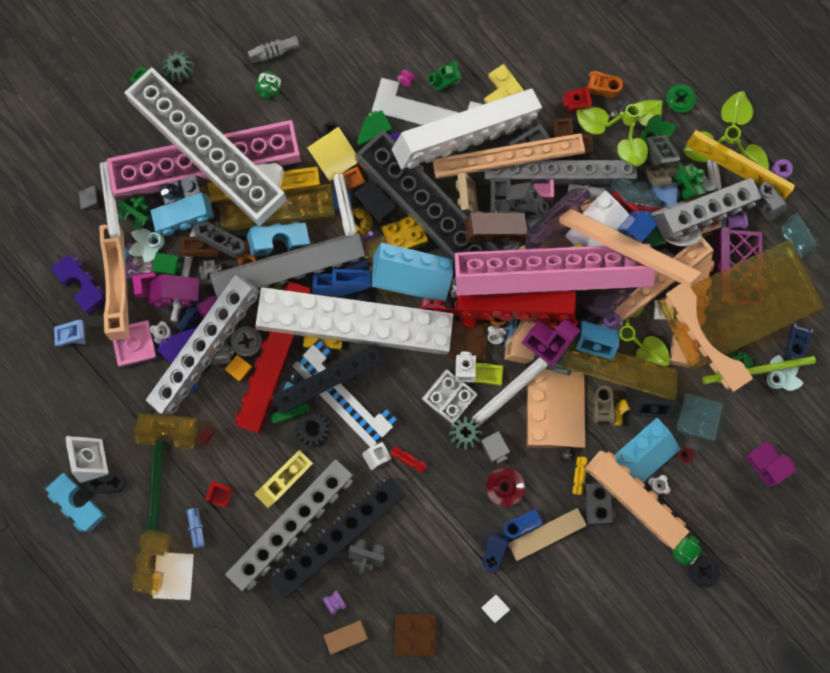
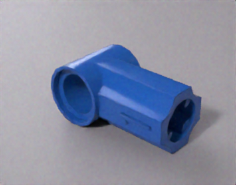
M533 510L514 520L508 521L503 527V535L513 540L542 526L539 514L536 510ZM514 525L517 528V534H510L507 527Z

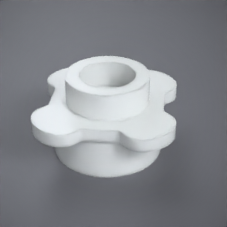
M164 321L159 322V325L150 327V332L153 333L156 343H161L163 339L171 337L170 328Z
M488 327L489 333L487 338L489 342L500 344L505 341L504 335L507 331L504 328Z
M665 475L648 480V484L651 485V492L656 496L670 492Z

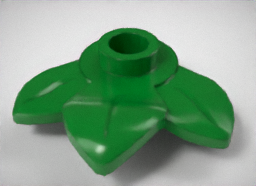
M660 114L654 115L648 120L647 128L642 131L641 139L647 146V134L652 133L653 137L666 135L669 139L675 131L676 125L671 122H662Z

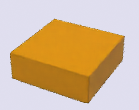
M236 355L225 370L241 382L252 369V366Z

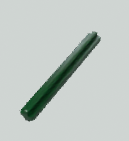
M153 441L147 521V537L149 538L158 537L164 452L163 441Z

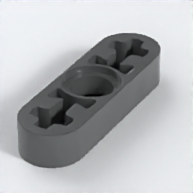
M206 221L199 222L196 225L195 232L199 240L233 258H239L244 255L245 244L241 239ZM218 236H223L225 241L217 243L215 239ZM237 246L240 247V249H235V250H233V247H235V248H236Z

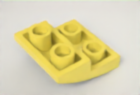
M339 127L307 147L329 181L334 178L335 174H341L358 163L355 160L356 153Z

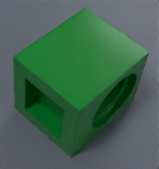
M155 253L152 267L153 273H156L157 276L161 274L178 276V274H181L183 263L178 256Z

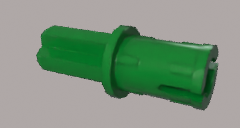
M303 402L280 415L277 411L270 414L273 423L276 424L288 419L293 420L294 417L305 414L307 411L310 412L308 403Z

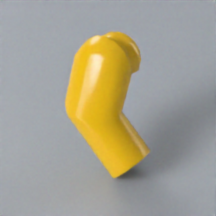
M625 399L621 400L614 407L613 426H622L623 414L631 410Z

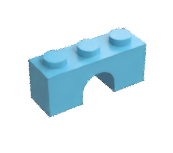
M291 222L288 225L277 223L268 227H259L257 225L250 228L247 234L251 257L270 255L273 249V240L284 242L288 252L310 245L306 223Z
M62 473L46 488L49 492L47 496L53 503L56 504L58 502L62 507L60 509L67 518L71 516L75 521L73 525L80 532L89 533L106 516L91 501H88L83 507L77 508L73 503V497L81 488L68 474Z

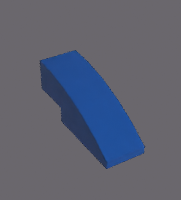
M333 269V274L314 273L313 295L337 297L371 287V270Z

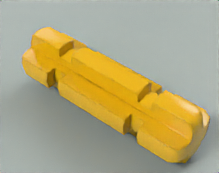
M578 457L576 461L575 486H573V494L583 495L584 493L583 485L585 484L586 469L584 468L587 466L588 461L586 457Z

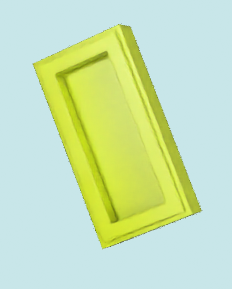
M476 363L475 381L472 383L502 386L504 366Z

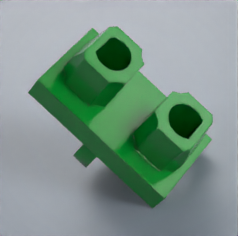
M458 61L440 67V70L427 76L429 85L434 86L435 92H440L450 85L455 86L462 79L458 71Z
M679 165L676 167L677 174L673 179L676 184H684L686 186L682 191L684 199L704 196L707 193L702 185L704 183L702 177L705 175L703 169L697 170L695 166L692 167L691 165L684 167Z
M140 196L138 199L132 197L131 202L119 200L117 203L120 207L117 213L119 218L128 220L132 214L135 218L131 225L138 230H141L147 222H152V216L145 212L149 208L145 204V197Z

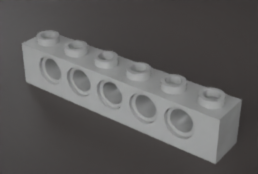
M749 178L667 210L656 217L655 221L664 239L670 237L676 239L682 236L685 231L691 233L697 230L699 225L706 227L712 224L714 219L721 221L727 218L729 213L732 216L740 213L744 207L748 210L756 206V201L761 199L762 196L753 178Z

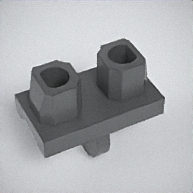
M357 539L353 546L351 545L349 548L348 558L354 560L353 565L360 567L359 573L363 574L364 569L372 571L373 566L381 569L385 557L383 556V546L374 545L372 552L365 550L367 542Z

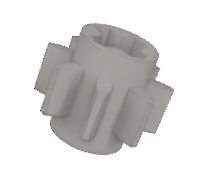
M214 260L204 261V267H199L201 280H205L208 284L212 283L210 274L222 271V265L217 264Z

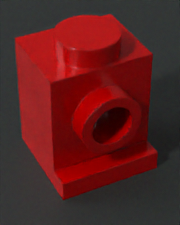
M588 86L583 89L565 92V96L562 97L564 109L567 108L568 114L577 113V110L591 108L592 102Z

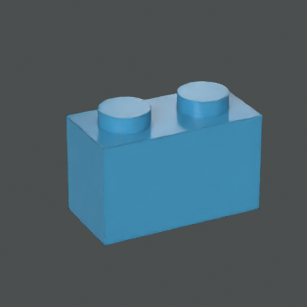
M582 321L579 326L581 331L576 336L575 350L613 360L619 347V331Z

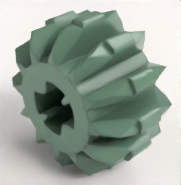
M177 51L174 52L173 56L168 54L169 59H163L164 66L162 67L163 71L166 72V78H171L172 82L178 79L180 83H182L183 78L189 80L188 74L193 75L194 73L192 70L194 63L191 62V57L189 55L186 56L183 51L179 55Z
M464 417V423H462L458 418L456 419L458 426L455 424L451 425V428L455 431H450L449 435L456 436L451 439V442L455 443L458 441L456 446L458 449L461 447V444H464V450H467L468 444H470L471 448H475L473 441L480 443L481 440L476 436H481L482 431H475L480 428V424L473 426L475 419L472 418L470 423H467V417ZM463 429H467L471 436L468 435V438H464V435L460 434V432H463Z

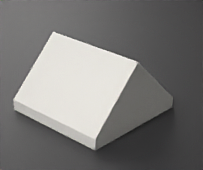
M72 436L65 438L71 472L79 483L109 474L102 439Z

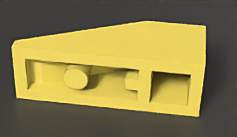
M298 450L255 495L267 508L270 507L313 463Z

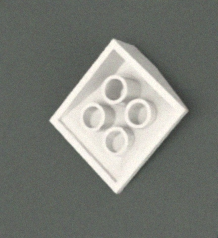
M606 190L583 213V215L620 232L618 227L629 216L626 210ZM570 229L565 235L573 245L579 242L582 247L605 246L573 229Z

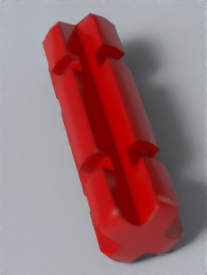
M397 446L391 451V456L396 459L399 458V461L411 468L414 467L420 473H423L427 467L426 463L421 460L419 462L416 457L406 451L403 452Z

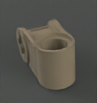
M601 386L595 391L593 396V422L614 423L613 391L608 386ZM599 391L607 392L608 399L601 400L598 395Z

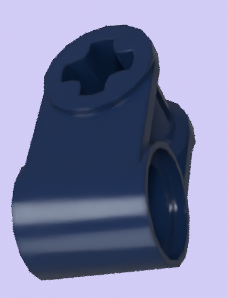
M793 322L785 349L787 359H799L806 354L813 334L812 327H802ZM792 347H796L799 350V354H795Z
M493 533L489 534L483 558V568L485 571L494 573L499 569L509 538ZM491 558L495 559L494 563L497 566L493 565L492 568H489V564L486 561H490Z

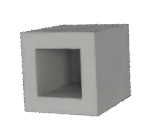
M499 431L481 440V444L491 463L496 461L499 464L508 459L506 455L510 451Z

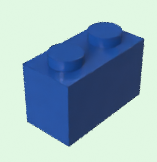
M634 211L618 227V230L622 234L642 242L657 223L653 220L654 216L648 211Z

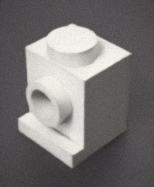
M461 352L460 355H456L455 382L475 381L476 356H472L471 352ZM462 364H469V366L464 367Z

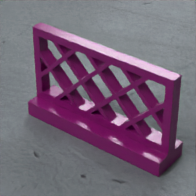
M721 227L715 232V305L763 306L762 232L729 230L727 227ZM730 235H736L741 242L734 246L730 242ZM756 237V246L754 248L746 241L747 238ZM742 243L750 251L745 256L737 249ZM733 252L741 259L736 265L730 260V254ZM751 253L757 259V263L754 266L746 259ZM742 262L750 269L745 275L737 268ZM733 270L740 276L736 283L730 278V273ZM751 272L757 277V282L754 285L746 278ZM742 280L750 287L745 293L737 286ZM733 289L741 296L738 300H730V291ZM751 290L757 295V302H752L746 296Z

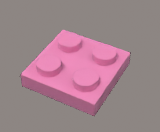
M148 320L130 324L129 338L113 340L119 367L157 358Z

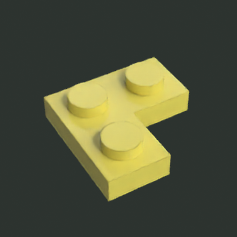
M504 64L489 73L488 77L497 87V90L485 97L484 101L487 104L524 91Z

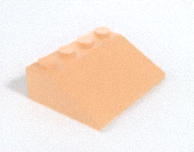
M546 367L526 385L527 447L585 448L584 371Z

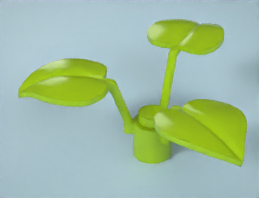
M744 91L738 92L731 96L722 107L721 116L723 121L727 123L732 122V126L726 129L724 136L717 142L721 143L725 140L729 144L737 143L742 153L740 155L768 170V158L761 147L750 144L744 150L741 145V140L739 139L741 131L735 123L738 125L747 124L753 116V108ZM705 131L700 132L714 140V137L710 133ZM687 146L683 150L684 154L694 161L705 163L710 160Z
M647 100L630 104L626 107L625 112H620L610 122H608L609 117L605 110L597 107L577 110V119L586 132L600 135L604 133L605 126L609 127L622 118L624 124L630 126L629 140L625 139L619 142L617 153L623 161L640 166L647 158L648 148L641 138L632 139L635 123L639 121L642 126L647 127L648 120L652 116L657 114L662 116V101Z
M635 287L621 288L615 295L612 305ZM644 307L638 310L631 317L634 318L639 316L643 312ZM628 318L625 321V326L619 332V340L624 342L633 340L640 346L636 352L638 363L648 369L668 366L670 358L665 344L654 336H648L643 344L640 343L635 337L634 328L629 326ZM581 352L582 358L593 363H605L611 360Z

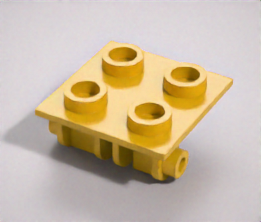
M411 217L381 227L386 241L390 245L414 250V247L415 249L424 247L428 243L424 231Z

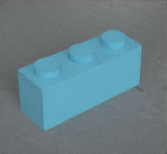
M202 192L151 210L155 231L164 236L172 235L174 231L179 229H189L191 225L199 222H208V219L214 217L210 198Z

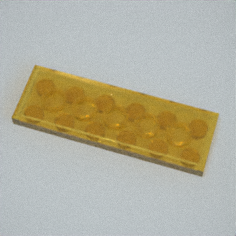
M331 184L283 190L287 201L261 226L335 216ZM230 198L219 200L222 230L231 231L257 226Z
M576 339L573 340L564 352L562 368L671 400H675L677 396V370L671 367H665L618 352L615 353L613 360L578 351L575 350Z

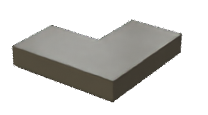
M682 163L644 167V173L653 187L672 184L671 177L677 174L676 167L682 165Z

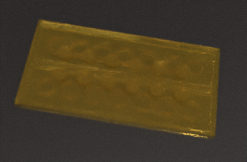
M790 239L703 279L690 287L697 296L696 311L700 328L709 343L724 355L824 308ZM667 297L657 301L691 371L712 362L709 356L704 357L698 349L701 346L697 339L695 341L691 339L687 333L690 330L686 323L683 325L676 317L679 313L675 307L672 309L665 301Z

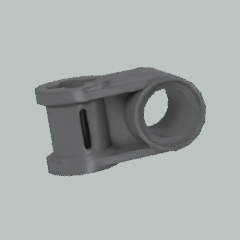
M765 182L761 184L758 190L762 198L756 201V204L764 218L772 221L787 211V204L771 183Z

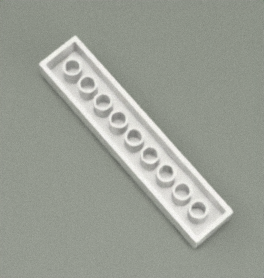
M152 67L124 92L128 101L259 227L287 201L285 193Z
M261 287L256 330L368 345L377 344V346L446 355L450 348L453 313Z

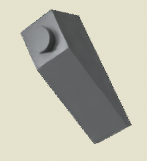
M666 135L647 138L648 159L652 166H664L665 164L680 160L679 154Z

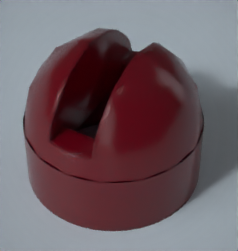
M683 447L679 450L678 457L682 462L689 463L694 458V452L689 447ZM684 451L690 454V458L682 455L681 452Z

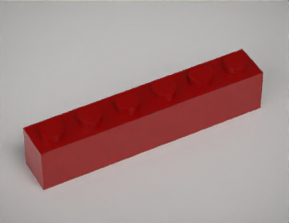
M573 291L459 295L457 311L460 317L467 320L473 318H482L484 320L498 318L504 321L520 319L521 321L540 320L542 322H550L551 320H559L562 322L566 319L570 322L576 320L577 297L576 292Z

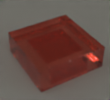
M208 425L196 441L204 447L216 434V431Z

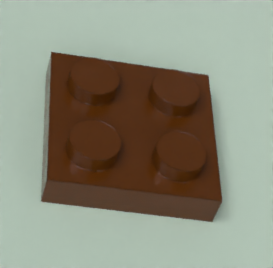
M453 320L447 358L456 359V355H460L461 352H471L472 356H476V361L485 362L489 323L476 322L475 327L470 328L463 325L460 320Z
M396 615L395 655L435 656V615Z

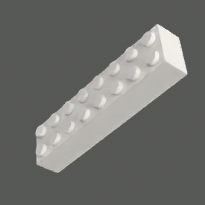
M529 89L401 132L392 151L401 169L407 167L412 169L424 161L429 163L436 157H446L453 151H463L470 145L478 146L487 139L495 140L502 134L509 135L513 133L516 129H526L531 126L533 119L538 116L542 106L533 89Z

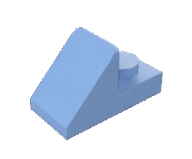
M76 320L54 327L55 346H65L72 343L86 344L83 320Z

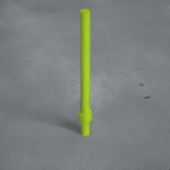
M814 356L746 369L750 375H757L814 364L816 359ZM720 372L715 375L704 376L703 383H722L720 380L723 377Z

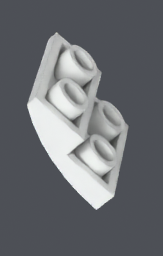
M446 369L421 399L453 424L477 394L464 382H455V376Z

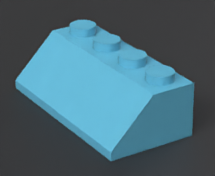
M380 243L373 255L372 287L429 300L446 301L453 277V259Z
M656 418L614 456L617 458L616 462L620 466L624 465L631 471L629 475L633 479L638 478L644 482L680 450V447L671 432Z

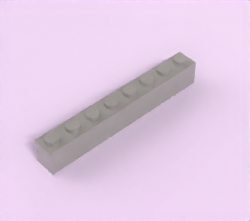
M356 232L354 236L343 235L210 274L218 299L235 275L245 278L254 287L261 290V287L268 288L270 287L269 284L275 282L277 284L286 283L292 277H295V279L303 278L306 276V273L312 271L313 273L323 272L324 268L329 266L332 268L340 267L346 261H350V263L357 262L365 254L360 235Z

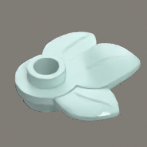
M144 228L134 230L131 234L137 242L131 247L129 254L134 257L143 256L145 263L151 262L155 258V253H158V250L164 246V237L158 232L151 233L148 229ZM154 240H158L157 244H152Z
M778 355L771 360L770 364L784 361ZM799 367L769 372L766 377L767 384L773 389L784 388L788 391L798 389L803 385V382L795 377ZM774 376L779 379L778 383L773 381Z

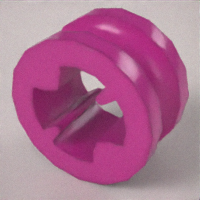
M402 70V75H398L397 79L401 84L410 88L412 86L411 82H415L416 78L410 72Z

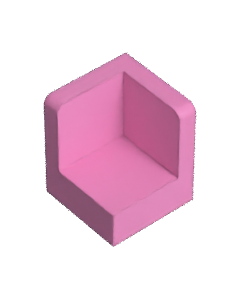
M550 179L549 183H534L533 187L545 202L552 204L554 199V179Z

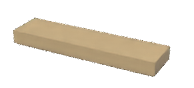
M576 508L509 542L508 546L516 561L587 525L579 509Z

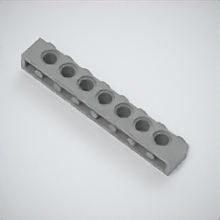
M543 160L485 170L484 186H490L491 178H510V185L528 182L532 185L534 183H549L550 179H554V185H634L637 179V170L635 165L623 160Z
M235 275L146 401L161 414L171 416L175 413L183 398L188 396L193 384L200 379L203 370L211 364L216 352L223 347L226 338L234 332L239 320L244 318L249 306L256 301L260 291L245 278Z
M335 459L225 575L241 591L245 592L246 589L250 591L257 584L255 580L260 575L262 577L266 575L271 569L269 565L274 560L278 562L285 553L283 551L286 547L289 546L291 548L298 541L297 536L301 532L305 533L312 526L310 522L315 517L320 518L326 510L324 508L327 504H333L339 498L338 493L342 489L346 490L353 483L351 480L353 475ZM330 479L338 481L336 488H328L327 483ZM323 493L324 500L321 503L314 502L315 494ZM303 507L310 508L311 512L308 517H301L300 511ZM290 521H294L297 524L296 530L293 532H288L286 528ZM278 535L283 538L282 544L274 546L273 538ZM262 550H267L269 553V557L265 561L259 559V553ZM252 564L255 567V572L253 575L248 576L245 573V568Z

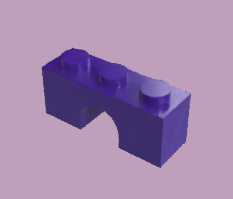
M68 254L50 269L66 287L73 282H81V290L73 298L90 315L106 303V299L103 297L106 293L100 286H94L92 283L94 278L88 271L86 273L82 271L81 267L83 265L77 257L73 259Z

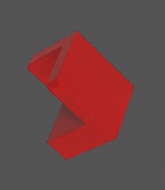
M212 481L205 500L227 508L234 490Z

